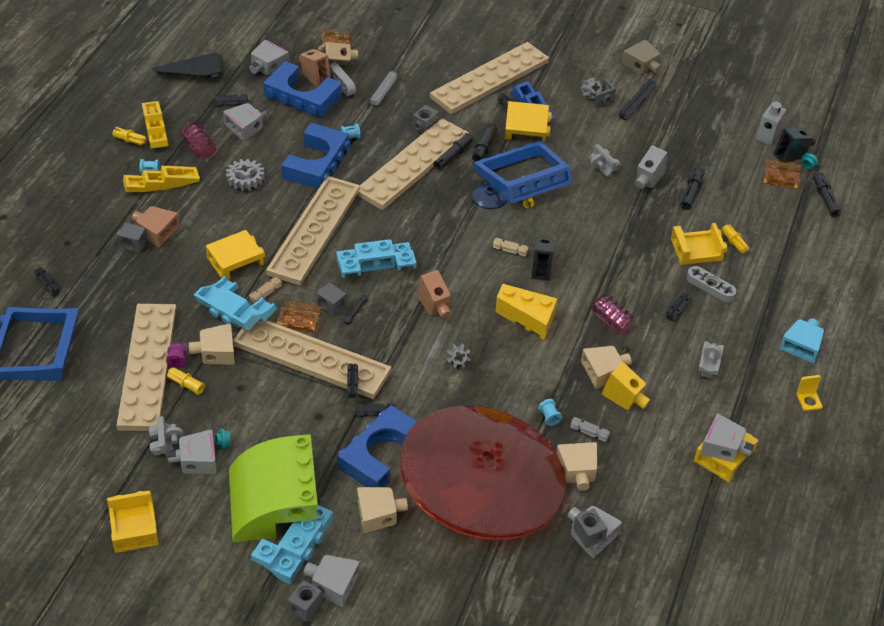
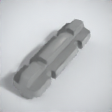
M574 417L571 421L570 427L577 431L580 429V432L594 438L597 436L599 440L604 442L609 438V430L604 428L601 430L599 426L587 421L582 422V419Z

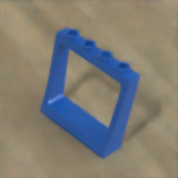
M541 141L529 143L517 149L513 148L511 151L498 153L495 156L482 158L474 162L475 172L491 186H494L510 204L572 183L570 166ZM537 155L542 156L552 166L551 168L512 181H506L492 171Z
M8 307L6 314H1L0 355L12 320L64 324V328L52 364L0 367V380L61 381L75 332L79 309Z

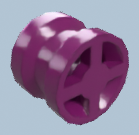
M171 344L167 349V365L172 368L185 366L187 348L182 344Z

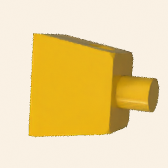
M621 362L611 373L602 395L626 410H629L635 403L644 409L650 402V399L642 394L646 383L625 363Z

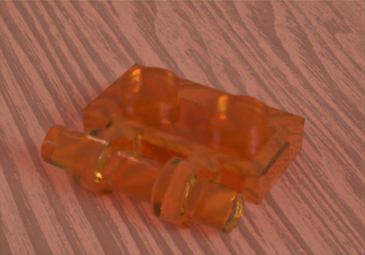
M322 30V44L325 42L350 44L351 36L347 31H344L343 34H338V30Z
M766 159L765 166L768 167H765L763 184L798 189L801 165L794 164L791 161L787 163L780 162L779 159Z
M285 300L284 307L281 308L277 324L286 328L315 332L319 321V314L322 313L323 307L310 302L309 304L299 303L298 300Z

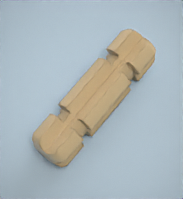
M495 238L493 242V248L498 250L502 248V251L513 254L519 253L520 256L526 257L529 251L528 246H519L518 243L507 240L504 242L500 238Z
M278 277L272 278L270 282L258 288L257 292L254 291L249 295L250 301L256 303L261 297H267L282 285L281 280Z

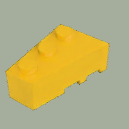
M502 284L497 295L495 312L513 323H520L529 332L531 330L534 331L545 341L555 316L557 298Z

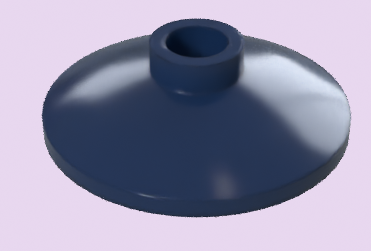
M489 183L477 186L472 193L474 203L484 209H497L507 202L496 188Z

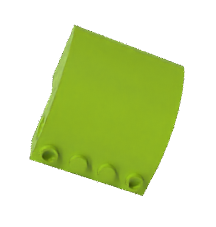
M311 434L280 437L262 442L243 452L230 466L229 481L233 542L275 539V524L317 520V495Z

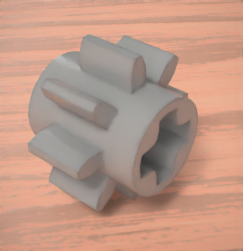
M595 78L583 81L584 84L581 87L584 93L583 96H588L589 99H594L596 94L602 90L600 81H595Z
M463 343L460 347H456L453 344V349L447 350V353L451 355V357L447 358V361H454V368L457 367V364L465 367V361H470V358L466 355L470 353V350H464ZM456 352H460L461 359L456 357Z

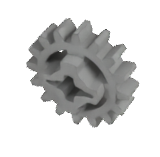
M240 159L239 163L234 161L233 165H229V169H226V181L229 182V186L234 185V189L241 188V191L245 188L249 191L251 187L257 188V184L262 185V180L265 179L264 168H261L260 163L256 164L255 160L250 162L249 159L246 161Z

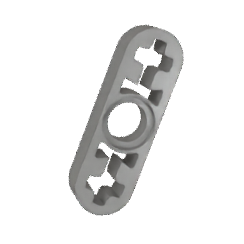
M335 61L329 63L331 79L342 83V92L347 97L356 94L355 84Z
M692 266L688 269L687 280L691 284L723 302L728 303L735 299L736 288L701 267ZM713 282L716 286H709L707 283Z

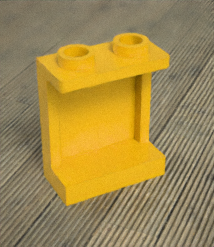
M508 101L505 139L511 140L512 134L540 136L542 137V142H545L546 136H550V126H547V122H551L552 112H548L549 105Z
M716 223L711 224L709 231L683 233L681 226L673 227L671 241L681 265L723 261L724 254L727 252V244L723 242L721 230L718 229Z
M247 230L206 245L207 259L221 279L225 276L229 280L230 271L257 261L260 266L264 265V250L262 247H258L254 236H250Z
M746 433L743 441L754 445L751 453L753 454L756 450L758 439ZM702 442L697 448L694 461L729 483L734 476L735 470L745 460L747 455L738 452L734 462L700 454L703 446Z
M139 491L107 498L112 543L115 553L159 545L151 491Z

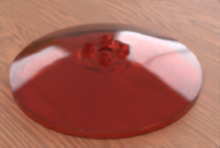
M465 405L443 408L426 415L415 423L406 435L402 445L400 472L404 485L413 500L437 522L462 534L491 540L514 539L529 535L544 527L554 518L564 499L566 475L556 450L535 428L508 413L481 406ZM484 457L490 458L491 461L485 460Z

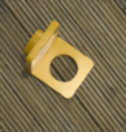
M820 375L802 377L796 395L803 411L820 410L823 407L816 393L821 380ZM806 398H811L815 401L816 404L810 406L807 405L804 400Z

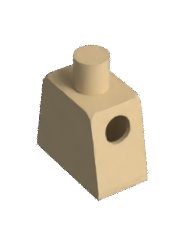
M325 42L318 47V51L328 55L329 63L335 61L337 64L343 65L350 60H357L358 51L350 50V44Z
M231 324L201 330L200 341L189 342L190 354L201 353L204 364L235 365Z
M614 346L583 349L581 363L595 389L606 385L611 373L621 362L627 366L631 365L630 355L628 353L619 355Z
M597 442L557 445L556 460L566 483H576L578 490H587L590 487L589 482L595 481L597 472Z
M390 487L357 488V502L363 533L395 525L397 512L408 511L407 499H394L393 491Z

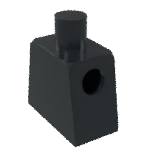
M784 128L773 155L783 165L796 161L808 152L810 146L815 145L816 140L804 128Z
M536 237L531 279L550 281L554 239ZM543 261L546 263V265L544 267L539 266V262Z

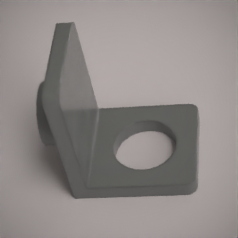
M603 79L602 92L596 94L594 104L596 108L614 102L616 88L607 79Z

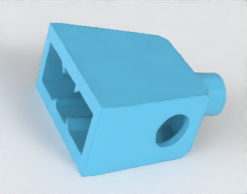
M801 319L797 320L784 334L780 350L814 364L824 330L818 327L819 322L815 319H809L808 322Z

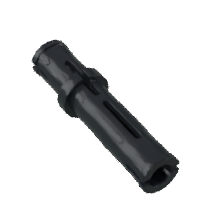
M491 123L487 125L480 142L476 144V150L472 155L474 162L478 161V159L481 160L488 153L489 145L497 131L495 124H492V126Z
M465 133L459 140H455L452 146L433 162L434 167L436 168L440 165L437 170L443 169L446 164L456 155L462 153L465 147L473 142V137L470 136L467 139L470 134Z
M700 167L695 168L692 177L689 178L687 190L680 204L684 210L691 209L697 191L701 188L705 172Z
M822 172L814 174L813 180L817 185V191L821 194L830 216H839L841 210L831 192L830 184L826 181Z

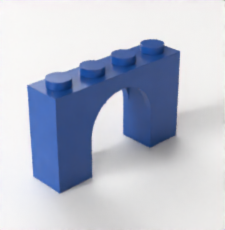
M286 61L263 83L264 96L319 118H322L342 96V83L328 77L319 87L312 91L300 92L292 89L299 81V66Z
M310 123L304 132V146L322 151L327 155L317 160H306L288 155L281 165L282 179L319 189L324 180L331 173L335 172L337 164L342 161L344 153L349 150L351 145L349 133Z
M390 405L386 410L381 411L378 418L373 423H369L360 435L355 436L351 444L341 449L337 456L338 468L365 487H384L390 481V468L372 457L368 452L369 448L381 441H393L417 455L429 443V429Z

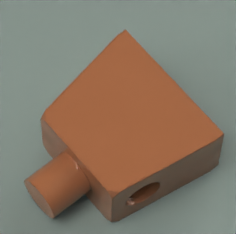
M312 49L299 56L303 75L315 87H319L327 77L331 79L327 54Z
M154 206L149 207L144 213L135 211L132 216V221L136 222L137 226L146 228L147 240L157 247H160L179 227L178 213Z
M435 270L421 275L417 297L431 316L439 314L442 319L451 315L449 309L451 295L439 271Z

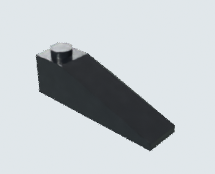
M214 52L153 67L152 69L158 73L204 76L213 79L220 77V74L224 73L223 56Z

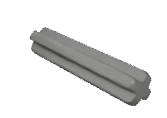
M391 71L388 73L371 97L370 103L372 105L378 106L397 79L396 72Z

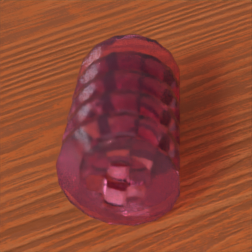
M191 122L185 125L182 136L196 156L199 158L211 156L216 150V145L204 128L200 126V123Z
M604 295L600 296L592 306V311L618 334L624 333L634 319V315L629 314V311L624 309L622 305H618V301L613 300L612 296H607L606 298Z

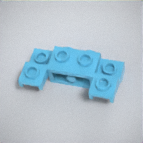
M391 239L358 243L355 244V249L336 251L337 264L341 270L342 278L345 277V274L358 273V276H360L361 272L395 268V263L398 270L406 266L416 268L414 252L411 250L409 242L392 244Z
M225 276L213 285L201 287L194 294L199 303L209 308L212 316L215 318L219 317L226 324H232L237 328L242 327L247 331L259 320L265 322L277 310L275 304L266 302L263 297L250 306L246 299L234 293L239 288L237 283L228 281Z
M317 505V520L293 522L278 545L262 539L251 554V560L267 568L279 580L291 585L304 563L311 559L315 546L321 544L324 533L333 520V511Z

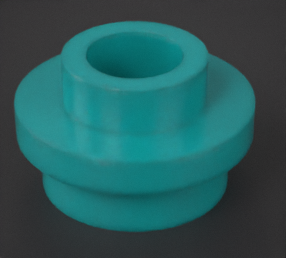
M809 153L803 155L801 163L805 168L811 170L818 166V160L815 155Z
M219 429L218 433H215V445L219 446L220 450L230 446V432Z

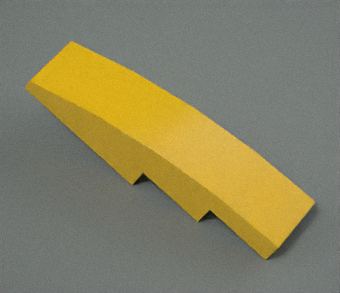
M159 101L142 103L151 149L168 146Z
M162 166L160 171L143 170L142 176L124 175L123 177L126 192L166 190L199 182L200 180L196 167Z

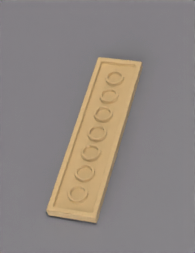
M526 42L430 92V98L452 115L549 63V57Z
M441 118L360 185L357 196L384 210L434 167L433 162L446 152L455 140H459L465 133L469 132Z
M328 176L266 269V275L278 277L280 280L301 286L356 198L360 185Z
M137 304L117 420L118 431H149V427L158 424L157 418L161 417L168 372V365L166 363L167 349L172 344L177 310L176 304Z
M259 320L249 331L242 328L233 340V346L345 389H347V365L356 363L358 365V394L371 399H375L391 373V366L268 320L265 322Z

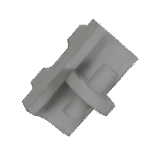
M599 144L594 145V151L589 156L590 165L593 168H598L607 177H611L613 171L618 170L620 161L613 159L610 156V152L607 149H603Z
M704 342L698 371H702L701 376L713 378V374L718 375L723 345Z
M161 416L157 418L158 424L149 427L151 438L153 440L158 439V441L150 443V450L155 456L165 454L168 458L167 451L173 450V444H177L178 440L183 437V430L177 427L176 424H166L165 418Z

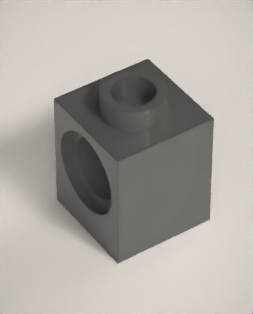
M424 105L413 114V128L421 133L426 132L439 121V112L427 105Z
M124 223L116 236L119 248L138 253L142 251L148 241L145 227Z
M329 282L318 290L317 306L334 317L347 307V295Z
M595 508L589 511H582L575 516L573 529L586 548L605 541L608 528Z
M303 580L288 599V612L308 622L322 604V591L313 583L309 584Z

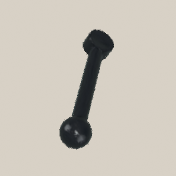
M361 296V301L352 313L344 318L345 324L349 325L352 323L353 316L362 304L367 302V296Z

